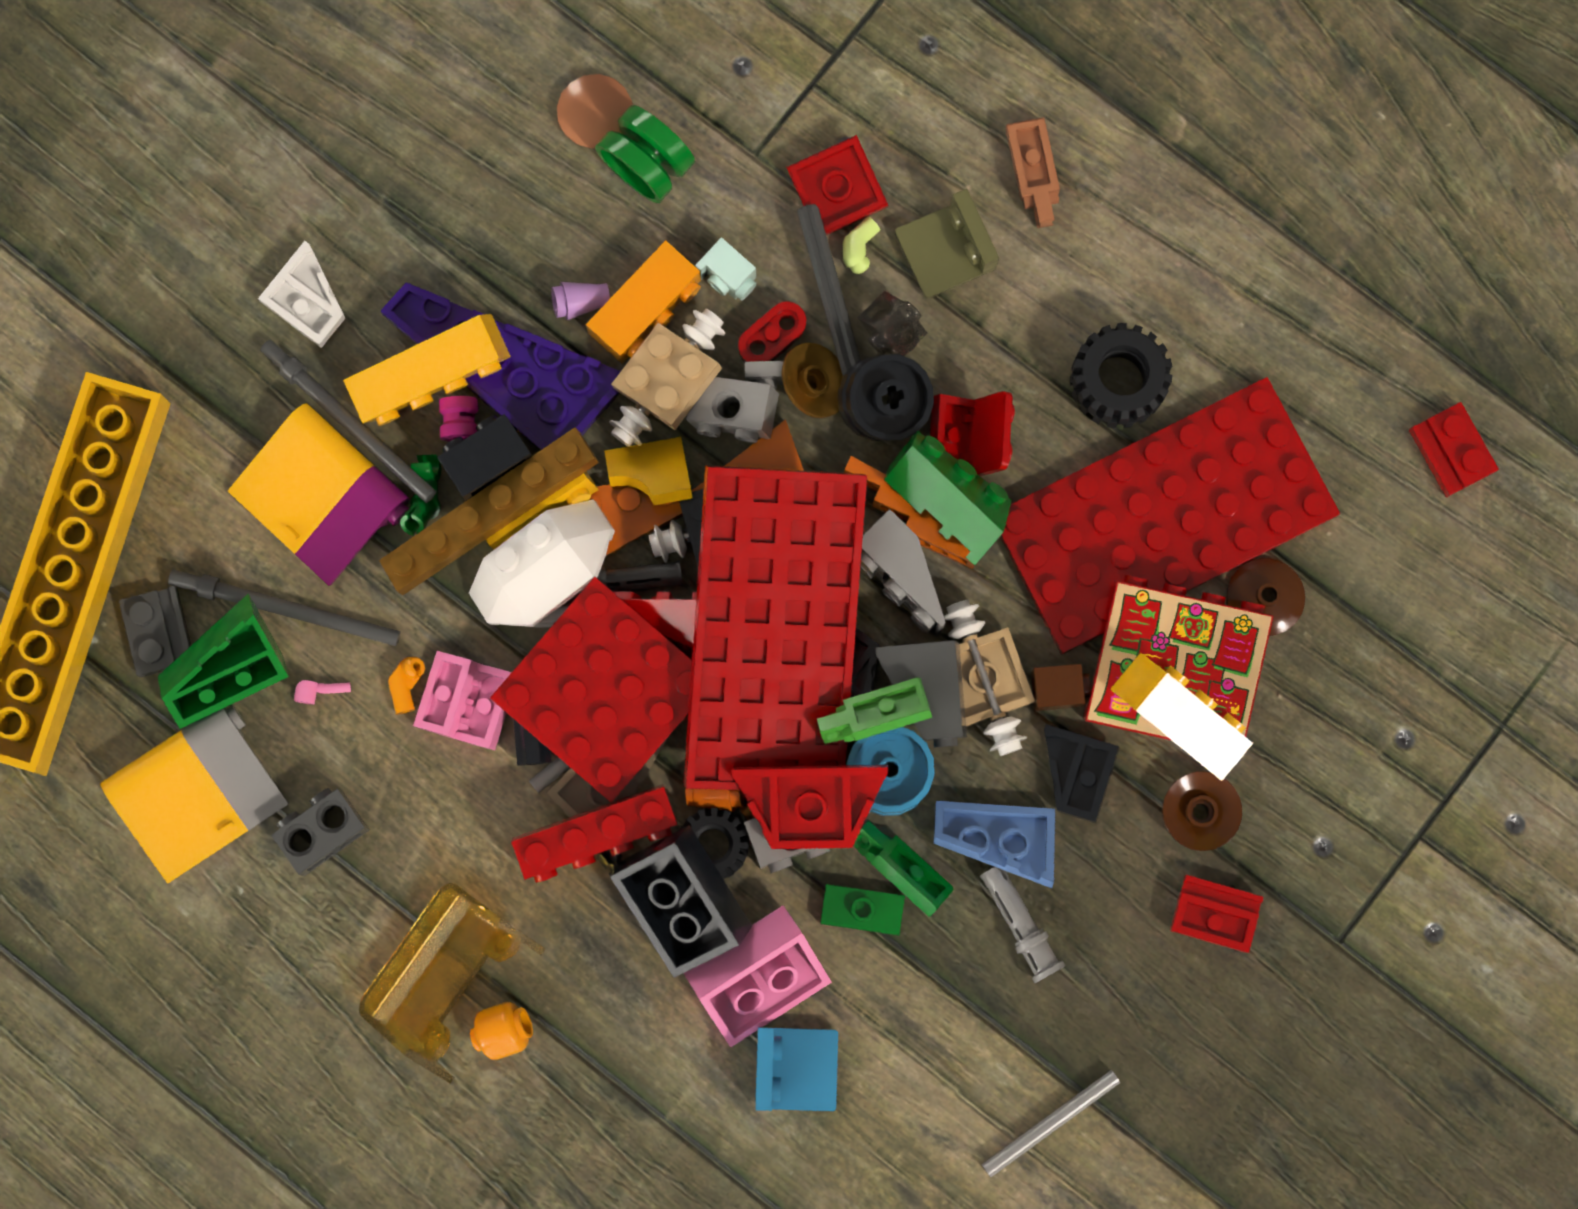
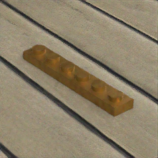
M574 427L381 558L379 562L396 591L403 596L591 469L599 461L580 431Z

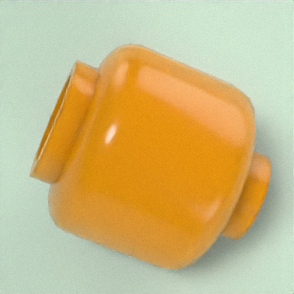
M503 1002L479 1011L475 1016L474 1028L470 1030V1038L474 1048L477 1051H482L492 1060H499L522 1052L528 1046L529 1038L533 1036V1026L529 1014L523 1007L518 1008L512 1002Z

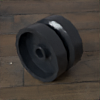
M899 354L872 356L855 363L843 376L838 389V409L844 423L856 435L871 441L903 440L915 434L928 421L934 405L933 386L927 372L914 360ZM887 394L888 402L883 404L882 396Z

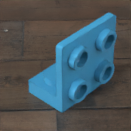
M758 1028L755 1110L835 1111L837 1101L838 1031L825 1029Z

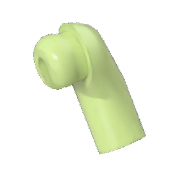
M869 216L843 239L842 260L845 266L850 268L854 274H861L869 268L870 260L866 257V243L880 231V227Z

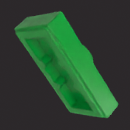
M826 884L820 924L899 936L905 896Z

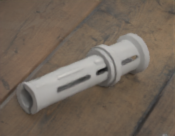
M993 867L981 874V879L990 891L993 900L1017 940V943H1015L1016 952L1023 954L1034 974L1032 977L1033 982L1037 983L1064 968L1066 965L1063 961H1058L1047 942L1048 933L1044 932L1043 929H1038L1018 891L1008 877L1007 872Z

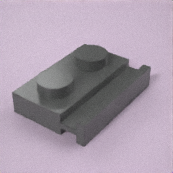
M176 586L119 600L133 663L138 677L141 678L163 672L191 646Z

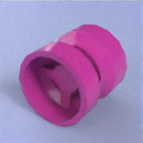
M450 396L439 400V412L443 415V424L440 426V439L442 441L450 442L458 437H462L465 440L477 432L475 429L477 426L475 414L478 412L477 398Z

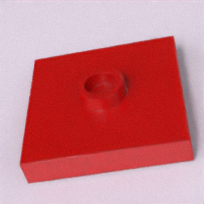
M857 135L786 167L803 206L810 204L818 206L826 235L889 207Z

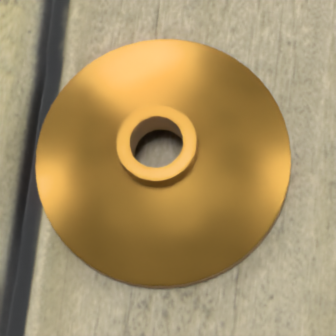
M802 343L792 348L785 356L782 364V381L789 399L800 411L814 418H828L839 412L838 389L843 374L838 358L829 349L816 343Z

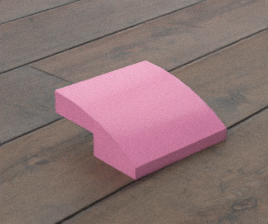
M437 651L413 726L495 751L507 713L492 701L490 697L512 672Z

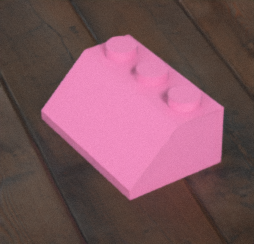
M784 905L754 923L739 946L684 973L697 997L730 1047L832 983Z

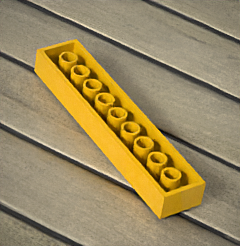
M89 372L85 373L0 624V763L47 776L171 404L160 393Z

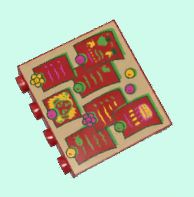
M1125 575L1124 582L1114 580L1113 586L1115 587L1090 698L1089 702L1086 703L1083 719L1091 723L1171 740L1110 690L1141 652L1164 671L1171 665L1189 680L1185 688L1192 694H1195L1200 689L1214 700L1218 705L1213 711L1222 718L1228 712L1246 727L1241 733L1246 737L1274 618L1273 615L1264 613L1265 605L1242 601L1240 608L1225 605L1226 597L1203 592L1201 599L1186 596L1187 588L1166 583L1163 585V590L1148 588V579Z

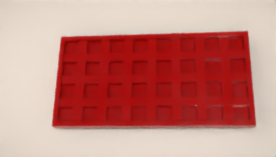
M1266 377L1012 503L1004 532L1000 538L1060 654L1063 655L1104 634L1115 587L1113 586L1114 580L1124 582L1125 575L1148 579V588L1163 590V585L1166 583L1187 588L1188 592L1338 517L1341 513L1270 380Z
M705 465L683 784L686 789L741 790L738 783L732 777L733 767L846 765L847 742L840 740L825 744L819 730L817 718L837 713L836 708L844 705L843 700L851 698L867 475Z

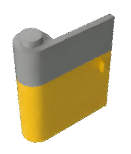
M234 706L228 709L225 707L186 726L100 782L105 796L167 884L289 804L244 739L241 728L246 726V723Z

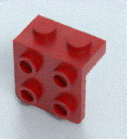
M1001 391L975 400L945 394L935 395L931 412L930 436L940 441L945 451L957 460L963 459L970 463L979 476L1006 470L1013 452L1010 443L1011 423L1015 415L1012 393Z

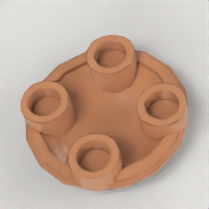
M601 74L584 75L570 82L561 93L557 105L558 124L564 134L574 143L592 149L595 148L596 144L608 131L621 133L618 119L632 105V100L625 87L614 78Z

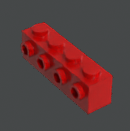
M661 784L513 837L511 844L524 880L534 877L535 883L557 876L556 868L571 863L573 869L596 862L594 855L606 850H610L613 856L633 849L632 841L648 836L649 842L667 837L672 834L670 827L676 826L677 821L664 785Z

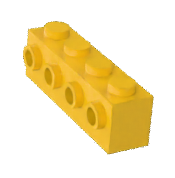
M482 314L343 381L362 423L376 421L378 426H382L400 418L398 411L409 405L412 410H416L434 401L432 394L444 389L446 394H450L468 385L466 378L478 373L480 378H483L501 370L500 362L511 356L492 314Z

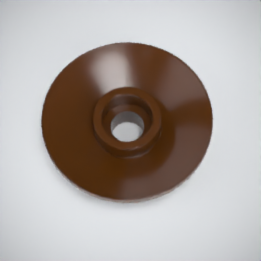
M1261 558L1244 564L1234 573L1228 584L1226 599L1227 605L1240 608L1242 601L1265 605L1264 613L1274 616L1269 636H1275L1287 631L1299 620L1305 606V590L1300 577L1290 566L1275 559ZM1268 588L1274 592L1275 599L1273 602H1267L1262 598L1263 589Z
M1192 772L1176 780L1168 789L1162 806L1163 821L1169 834L1180 845L1195 851H1210L1222 847L1235 836L1242 820V803L1236 789L1225 778L1221 781L1211 772ZM1196 805H1202L1206 808L1207 816L1205 819L1199 820L1194 816L1193 809Z

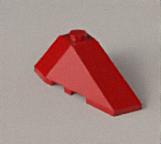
M614 592L692 660L697 592L692 593V599H676L672 597L673 595L670 592H657V596L651 597V599H642L640 595L634 592Z

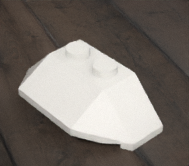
M594 499L546 510L483 558L469 594L488 624L534 627L581 592L594 577H598L607 553L609 540H612L615 530Z

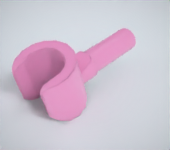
M308 680L300 681L296 685L294 701L315 705L317 693L351 692L350 682L324 684Z

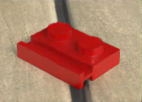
M1462 402L1409 429L1411 436L1446 498L1499 470Z
M1184 875V882L1178 897L1170 931L1249 953L1259 917L1260 906L1264 897L1190 875Z

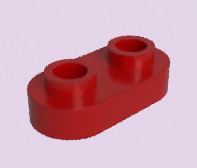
M788 301L778 303L741 335L738 342V352L741 360L744 363L774 361L804 334L806 315L803 309L796 303ZM788 318L794 322V326L789 330H784L780 327L779 323L781 320ZM756 343L762 344L765 347V351L760 355H755L750 350L752 345Z

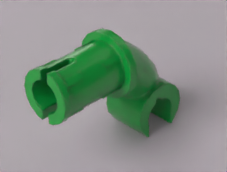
M436 454L416 455L419 463H411V469L437 492L428 503H425L418 495H413L410 501L411 507L400 520L402 530L411 536H414L415 532L418 534L423 531L428 522L436 518L441 511V504L438 500L437 481L440 479L442 466Z

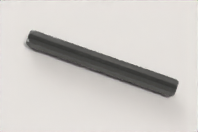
M810 204L799 208L797 213L844 376L855 363L861 361L820 211L816 204Z

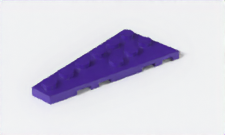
M407 282L380 310L384 317L416 344L483 314L452 303L449 299ZM495 320L511 357L500 362L502 369L489 376L480 378L477 373L466 378L468 384L466 387L499 416L505 414L515 430L537 449L542 450L574 427L583 436L620 394L611 384L622 370H616L601 364L598 360L588 356L584 357L563 348L559 344L510 324H504Z

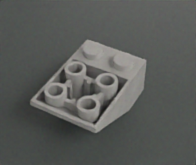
M889 509L863 535L860 571L869 579L876 576L884 584L885 588L882 591L887 598L898 607L903 603L913 614L910 617L911 621L923 633L927 635L931 631L938 636L946 622L919 538Z

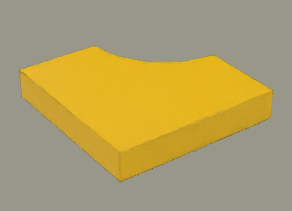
M681 437L644 443L641 446L633 445L604 451L610 486H629L640 489L650 497L653 505L693 498Z

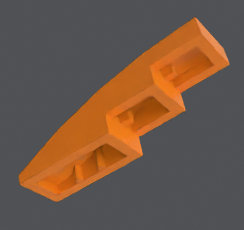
M853 456L850 457L844 473L867 475V488L877 492L872 507L885 513L889 509L892 510L902 521L907 522L906 525L918 536L922 547L973 569L974 565L966 558L970 551L953 535L947 540L939 532L943 525L926 509L921 514L884 480L885 473Z

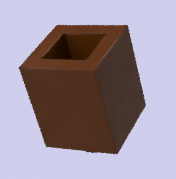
M1081 664L1033 668L1030 672L1032 694L1035 699L1033 703L1034 711L1079 708L1085 704V697H1090V677L1088 673L1082 674Z

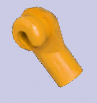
M418 657L404 658L388 679L396 715L415 710L411 689L425 671V664Z

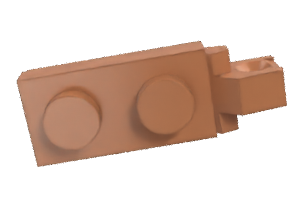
M1045 118L1006 124L1007 139L1021 201H1023L1024 209L1033 208L1037 229L1053 226L1052 221L1055 218L1052 204L1059 203L1058 194L1060 187Z

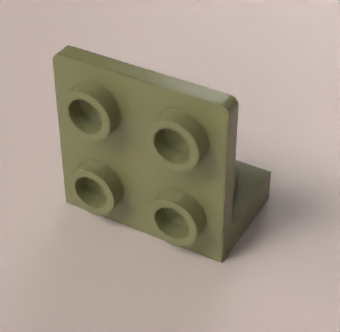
M967 188L953 194L949 206L898 227L895 230V236L925 299L937 296L990 273L997 268L999 256Z

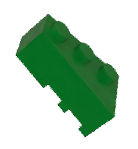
M917 430L890 463L884 480L920 514L926 509L943 525L939 532L947 540L952 535L955 536L970 551L966 558L975 566L1004 532L1012 500L1000 485L994 482L988 483L977 475L975 468L963 459L957 460L945 451L940 441L932 436H924Z
M248 593L160 673L158 681L161 698L179 729L289 676L283 654Z

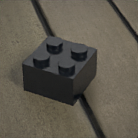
M505 414L499 418L495 415L486 418L475 427L476 433L465 440L462 437H458L450 441L442 448L443 454L437 457L465 501L532 457Z

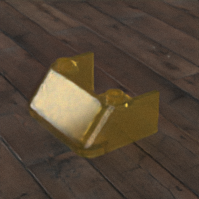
M448 883L434 895L369 986L360 1001L359 1014L403 1055L446 1082L451 1083L455 1077L437 1062L447 1052L450 1045V1030L442 1023L488 957L496 962H503L517 953L521 942L539 955H542L545 948L455 883Z

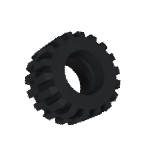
M1118 323L1114 329H1111L1110 325L1102 327L1098 334L1094 332L1087 338L1085 344H1082L1071 368L1070 386L1074 388L1072 392L1074 401L1079 400L1081 403L1079 408L1084 415L1089 412L1094 416L1091 421L1097 424L1101 420L1108 422V428L1115 429L1118 424H1123V428H1129L1135 422L1141 424L1146 421L1160 407L1169 392L1168 388L1172 383L1173 375L1170 374L1172 368L1171 358L1166 359L1165 357L1167 348L1163 343L1159 346L1155 343L1157 338L1155 334L1150 332L1146 336L1141 333L1143 329L1141 326L1134 325L1133 329H1127V323ZM1115 357L1130 360L1141 372L1143 379L1141 389L1131 395H1118L1109 391L1099 377L1098 370L1101 363Z

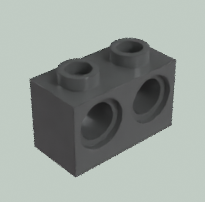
M329 788L323 790L309 801L312 807L300 815L295 811L276 824L279 830L271 836L298 875L306 876L370 831L345 793L339 789L333 792ZM334 807H341L345 814L344 822L340 827L330 829L326 824V814ZM307 830L312 838L311 845L307 850L297 852L293 847V838L299 831Z

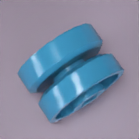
M904 727L858 740L853 745L846 765H886L889 762L895 764L894 769L898 770L897 775L894 777L886 776L870 812L880 816H899L914 809L929 792L935 776L934 758L927 743L914 731Z

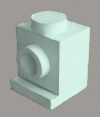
M722 237L695 265L700 270L701 280L708 275L709 279L707 282L715 291L722 296L728 293L735 300L737 298L741 301L744 300L757 284L754 281L756 278V267Z

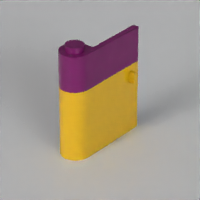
M308 403L302 404L289 415L228 490L241 505L328 586L335 582L380 527H384L389 523L393 526L400 523L402 516L409 510L407 504L410 500L402 490Z

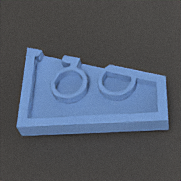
M936 801L933 844L1049 888L1053 887L1055 809Z

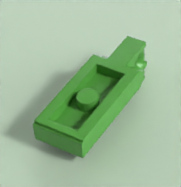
M917 677L843 700L844 705L836 708L837 713L817 718L822 739L827 744L840 740H845V742L857 741L933 717L921 678Z

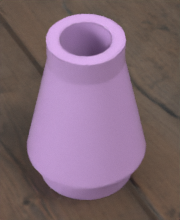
M560 282V286L551 288L556 318L565 317L566 320L602 308L610 299L607 283Z

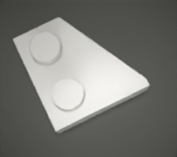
M306 241L301 244L258 298L263 305L320 348L324 346L345 319L310 244Z

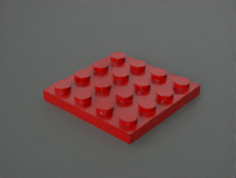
M594 577L493 693L490 699L612 803L688 715L692 660L600 580Z

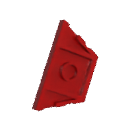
M888 765L732 768V777L742 790L748 802L747 805L763 829L762 833L771 849L852 848L888 774Z

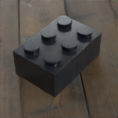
M689 825L625 858L610 876L674 978L739 946L752 928L749 919Z

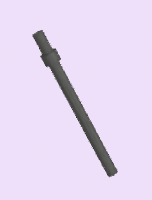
M268 340L262 345L260 351L280 369L279 374L291 385L296 383L425 503L430 502L437 492L306 372L307 367L296 357L290 358L272 340Z
M172 569L169 575V585L195 591L198 597L214 601L217 597L238 603L249 593L257 609L397 646L400 639L401 631L220 582V578L203 574L200 577Z

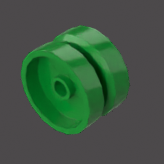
M630 105L618 119L621 133L608 131L596 144V152L606 165L633 190L654 203H661L673 189L669 175L683 177L695 163V157L684 142L663 122L645 109L636 105Z

